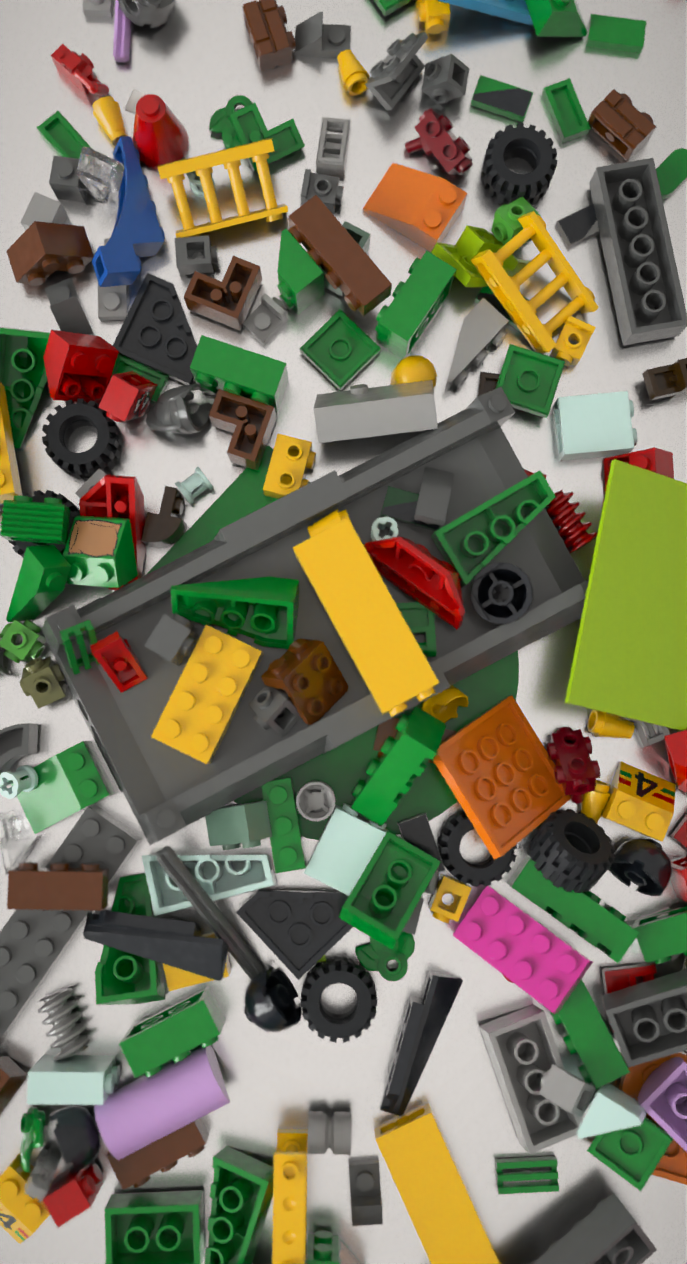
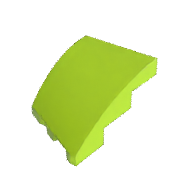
M466 226L455 245L437 242L431 253L457 269L455 277L465 287H487V283L475 268L471 259L479 252L488 249L496 253L504 245L484 228ZM512 254L503 262L502 267L509 276L513 277L530 261L517 259Z

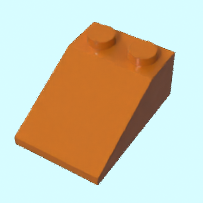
M392 163L363 207V211L432 252L437 242H443L463 211L467 192L444 178Z

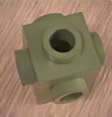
M51 656L45 659L35 658L25 665L20 686L27 697L31 695L38 709L66 697L67 685L64 682L65 677L58 663L54 664Z

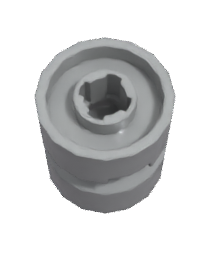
M314 780L307 782L300 789L296 805L299 813L304 818L310 821H321L332 814L335 808L336 797L329 784Z
M309 1111L308 1154H325L327 1149H331L334 1155H351L352 1112H334L332 1118H329L326 1112Z

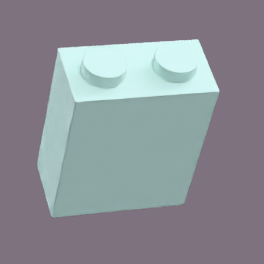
M628 391L558 397L553 405L559 461L622 455L630 453L637 444V431L635 428H632L631 417L634 415V404L632 400H629Z
M344 803L343 807L335 806L306 865L304 874L349 896L388 830L385 829L386 823L380 827L371 820L368 821L358 816V812L351 809L350 805Z
M43 1055L28 1071L27 1104L103 1105L108 1096L113 1094L115 1085L119 1084L120 1066L115 1065L116 1055H74L62 1060H55L54 1057L56 1055Z

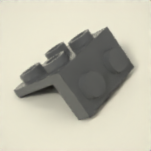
M425 32L417 35L411 33L404 40H395L388 47V55L384 61H379L371 69L370 74L372 76L365 85L386 110L393 109L425 68V65L416 55L429 37Z

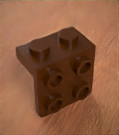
M303 638L295 640L290 644L289 650L280 658L271 662L269 669L260 676L266 686L285 689L307 725L318 722L348 690V684L325 643L319 640Z

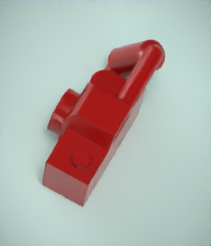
M62 44L51 55L56 68L85 95L89 92L100 96L108 95L109 87L95 77L92 70L94 65L85 54L82 53L79 56L75 51H70Z

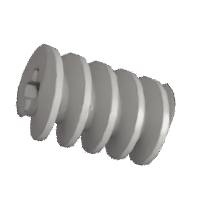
M72 988L60 990L39 1000L44 1001L45 1004L37 1010L38 1013H48L49 1015L42 1021V1025L52 1024L53 1026L46 1033V1036L57 1037L50 1045V1048L61 1049L54 1057L55 1060L69 1058L89 1047L84 1045L90 1040V1036L88 1034H80L86 1028L85 1023H75L81 1018L82 1014L80 1011H71L77 1006V1000H67L74 992Z

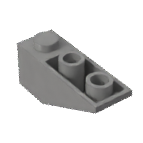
M484 298L463 320L445 386L447 391L454 385L459 387L469 376L467 371L474 364L478 367L488 356L486 350L492 344L498 346L507 335L505 329L509 320Z

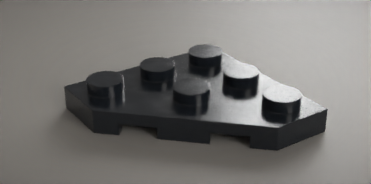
M147 273L114 341L113 347L119 351V355L165 374L169 378L185 385L193 384L194 378L190 365L197 349V344L174 284Z
M258 890L236 911L298 980L353 928V926L339 918L341 909L348 898L342 892Z

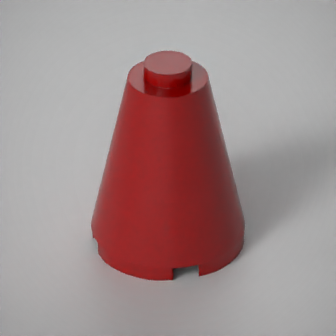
M148 94L141 97L136 105L132 141L134 147L139 152L140 160L148 168L158 171L159 165L185 158L189 149V138L183 124L159 96Z

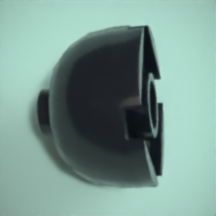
M494 563L486 566L476 575L473 581L471 601L474 609L483 619L495 624H508L519 620L528 612L533 602V586L529 576L521 568L510 563Z
M631 839L622 843L613 854L615 858L609 870L628 887L633 882L640 886L638 892L650 896H661L669 884L672 875L671 861L665 851L662 850L661 844L653 839Z
M270 967L259 973L248 984L245 992L244 1012L247 1019L266 1032H281L298 1024L301 1020L302 1010L301 1006L296 1008L294 998L298 997V994L290 979L281 970L274 972L272 971L274 967Z
M70 1105L50 1113V1120L57 1119L58 1121L55 1124L56 1128L53 1129L65 1163L73 1162L69 1172L74 1174L90 1165L99 1155L101 1134L96 1118L92 1117L88 1109L82 1106Z

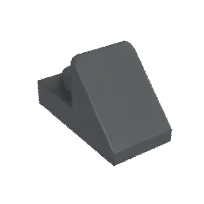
M318 12L295 26L296 49H294V56L337 58L342 51L350 50L351 25L323 24V12Z
M71 278L44 288L51 304L50 309L61 331L87 335L94 333Z
M379 1159L349 1161L352 1226L383 1224Z

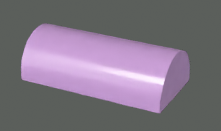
M210 1045L206 1048L199 1047L191 1051L188 1057L177 1063L172 1061L164 1065L162 1070L146 1078V1076H143L113 1091V1094L108 1096L103 1105H94L97 1126L106 1147L117 1160H120L230 1103L214 1049Z
M674 1057L662 1063L647 1078L639 1092L638 1103L687 1152V1063L680 1057Z

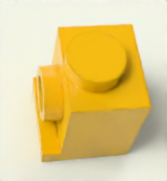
M416 0L420 22H425L426 33L439 34L442 31H448L451 15L449 3L438 0Z
M569 315L558 336L557 345L552 349L550 355L565 361V366L572 365L576 367L596 327ZM569 340H571V341H573V342H575V343H577V344H576V345H573V344H571V343L569 342Z
M441 873L436 891L428 905V908L433 911L432 916L445 923H449L450 919L458 922L472 889L470 885ZM449 893L453 896L451 903L445 904L442 902L444 894Z

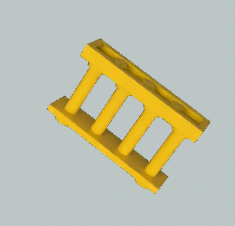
M271 138L158 166L160 178H167L168 183L172 184L183 229L175 231L176 238L200 236L201 233L265 217L267 222L276 221L283 218L282 213L289 212L286 204L277 205L267 163V159H269L268 153L275 151ZM249 157L252 158V162H256L266 205L265 209L253 212L249 211L239 166H241L240 160ZM221 164L224 165V169L228 170L239 214L225 219L221 217L211 173H213L212 167ZM195 171L196 176L200 177L211 220L209 223L194 226L182 181L185 179V173Z
M532 211L518 218L523 229L496 253L490 249L479 252L471 259V262L533 350L538 353H548L557 345L552 339V333L567 321L569 315L572 316L578 310L581 313L594 312L599 307L594 301L595 297L592 291L583 285L546 230L545 221ZM531 239L540 253L513 277L509 276L502 267L503 262ZM547 263L556 277L529 301L525 300L519 291L520 285ZM564 287L572 301L546 324L541 323L536 316V310L560 288Z
M278 1129L277 1152H274L272 1264H305L308 1129Z

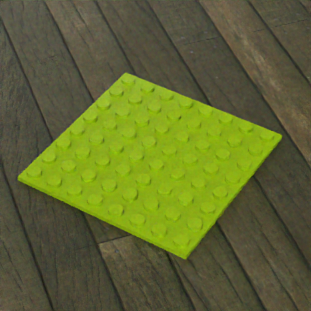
M616 459L612 460L565 703L680 731L687 730V483Z

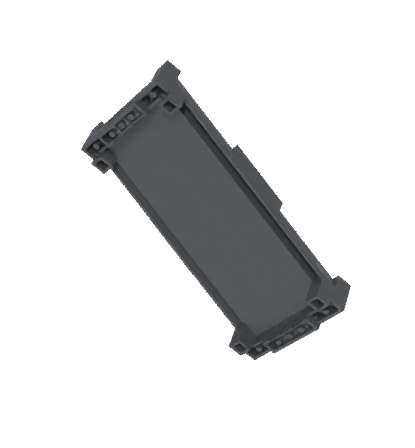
M502 387L478 396L465 410L437 424L438 429L426 430L339 476L334 470L225 526L219 530L213 541L103 598H98L79 609L72 605L45 617L42 633L68 683V689L119 790L124 793L149 845L166 838L209 815L214 810L396 716L391 717L389 712L382 715L294 554L293 547L311 538L307 526L313 525V523L336 509L339 511L347 510L353 528L363 545L366 542H372L371 527L377 518H383L380 515L388 486L419 494L425 467L454 473L444 526L526 479L528 476L501 429V426L516 413ZM545 508L486 565L510 563L521 568L529 576L533 586V602L524 616L508 624H495L483 619L476 612L471 601L472 586L476 575L466 586L461 588L465 614L462 625L458 630L434 614L436 657H426V654L424 656L439 684L434 687L436 693L430 697L582 617L589 579L585 581ZM396 521L399 530L397 537L408 538L415 544H421L435 558L445 561L431 538L435 531ZM385 527L383 530L378 528L380 530L379 537L390 536L389 527ZM380 575L395 603L417 602ZM259 577L298 579L299 607L295 640L303 638L323 641L348 684L347 692L318 722L312 725L305 724L301 717L284 737L271 727L266 731L253 719L256 713L248 704L266 686L260 676L269 669L271 662L280 658L289 649L264 647L253 643V638L239 633L237 636H233L227 633L228 629L211 624L208 626L264 653L212 762L205 764L152 738L151 735L189 660L185 656L178 666L144 646L162 616L166 614L172 618L174 615L172 614L171 587L173 585ZM186 619L194 625L192 631L198 635L195 640L198 642L206 625ZM86 620H90L97 642L118 631L123 639L128 640L148 679L121 693L100 664L97 665L95 661L90 663L92 668L86 670L84 666L79 667L80 673L74 675L68 662L60 631ZM83 631L82 635L87 653L91 654L86 631ZM413 634L417 643L426 641L425 634ZM75 635L70 637L75 657L79 659L81 655ZM417 697L411 699L410 701L406 702L408 708L404 711L429 699L430 697L420 702L417 699Z

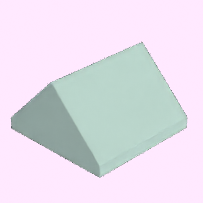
M608 1083L598 1090L577 1131L578 1138L642 1125L647 1112L639 1105L636 1099Z

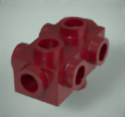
M432 108L426 110L420 116V122L414 127L420 137L405 143L407 153L411 154L423 149L428 156L434 154L447 173L455 176L457 174H464L473 165V159L468 154L471 150L469 145L461 136L456 138L451 131L454 126L445 114L439 115Z
M571 727L558 729L556 733L551 734V742L547 743L549 760H554L556 764L554 766L555 780L557 784H562L565 795H571L573 803L583 802V794L595 791L596 778H600V767L597 760L591 761L589 754H592V744L589 736L583 737L581 729L573 730Z

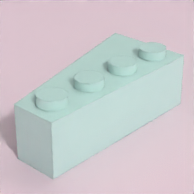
M141 855L154 916L193 907L159 864L157 856ZM177 855L213 902L277 885L269 855Z

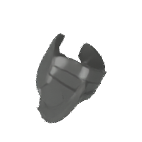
M190 384L172 388L161 394L154 406H150L146 416V423L151 429L156 431H171L176 434L197 433L207 426L210 420L209 414L212 404H201L197 412L191 414L189 400L194 398L191 390H199L201 385Z

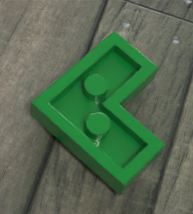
M255 102L228 116L241 145L268 138L272 139L275 151L268 153V165L305 147L294 119L267 130ZM251 157L247 158L253 172L256 171V162H252Z

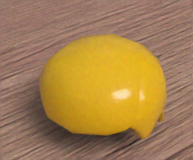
M412 355L398 362L391 372L390 383L391 385L432 380L434 389L437 381V372L434 364L424 356Z
M451 685L448 689L425 700L422 710L445 724L451 718L458 717L457 708L459 706L468 707V696Z

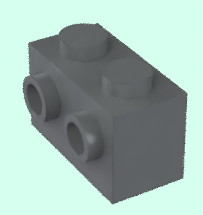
M175 613L171 618L164 614L144 646L179 666L185 656L190 658L197 644L195 640L198 635L192 631L194 625Z

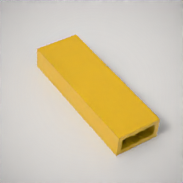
M347 518L294 546V554L382 715L389 712L392 717L407 709L406 702L417 697L420 702L435 694L434 687L439 684V681L349 519Z
M427 1103L375 1128V1140L430 1263L501 1264L430 1104Z

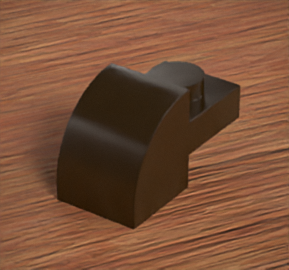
M687 358L680 359L671 365L647 369L642 373L650 401L665 397L672 399L687 394Z
M165 486L159 514L147 513L141 541L148 547H168L176 543L183 536L187 528L184 520L177 518L178 515H182L185 503L182 494L177 488Z

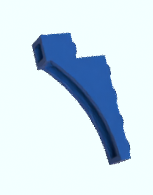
M120 136L112 153L119 186L118 211L109 241L105 246H99L92 259L100 287L132 285L141 271V260L139 257L156 256L165 240L164 230L159 226L157 220L156 205L151 200L148 191L147 177L143 174L140 166V155L134 147L131 136Z

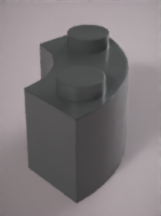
M17 724L0 730V774L9 771L14 763L25 755L37 753L38 724Z

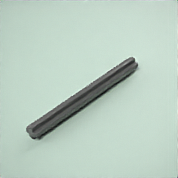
M165 846L156 853L159 864L219 939L226 941L229 945L228 951L248 977L252 980L264 971V966L173 849Z

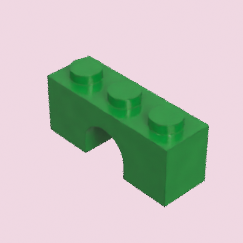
M292 777L271 780L261 787L263 800L267 802L272 832L270 843L275 873L306 869L307 864L298 822Z

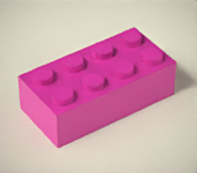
M490 886L485 887L452 934L553 1014L559 1013L593 963Z

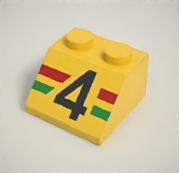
M620 761L609 788L611 795L601 817L663 842L674 814L676 784Z
M20 1153L0 1174V1225L19 1244L31 1236L50 1215L43 1201L40 1202L39 1199H33L32 1196L29 1197L28 1194L24 1193L25 1184L34 1166L30 1163V1172H25L20 1164Z

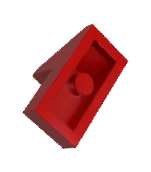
M118 631L90 646L92 654L121 693L148 679L128 640L123 639Z

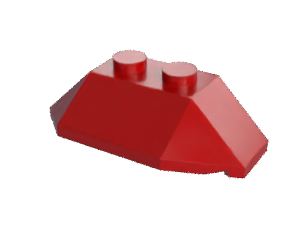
M105 475L79 499L80 516L130 519L138 576L120 587L122 588L142 577L146 545L141 541L145 526L144 495L136 477ZM108 587V589H112V590H118V589H120V588H109V587Z
M404 537L366 542L363 545L381 576L458 630L461 627L465 611L459 576L448 562L438 560L430 554L425 546L415 544L410 539Z

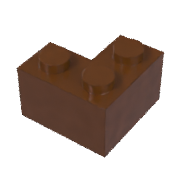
M34 221L6 251L16 283H28L31 286L45 283L46 279L56 270L68 271L71 274L79 273L85 269V266L94 257L84 226Z
M233 256L222 281L195 271L184 295L187 309L240 331L262 282L261 268L256 264Z
M218 389L209 418L213 427L233 433L227 450L230 462L258 471L277 419L275 408Z

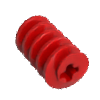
M563 490L555 493L556 497L546 506L548 507L547 513L550 518L554 517L552 521L556 528L560 527L558 533L561 538L566 537L564 541L567 548L572 547V550L569 552L571 554L593 541L598 533L597 531L587 533L588 528L592 525L591 521L581 523L582 518L586 515L585 511L575 513L576 508L580 505L579 501L569 503L570 498L574 495L573 491L563 493Z

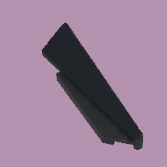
M101 911L100 914L89 913L83 932V936L87 940L213 980L221 981L223 979L229 945L224 939L200 937L201 928L195 922L113 911Z
M430 969L423 998L411 995L381 1102V1111L402 1116L405 1113L463 983L460 977Z

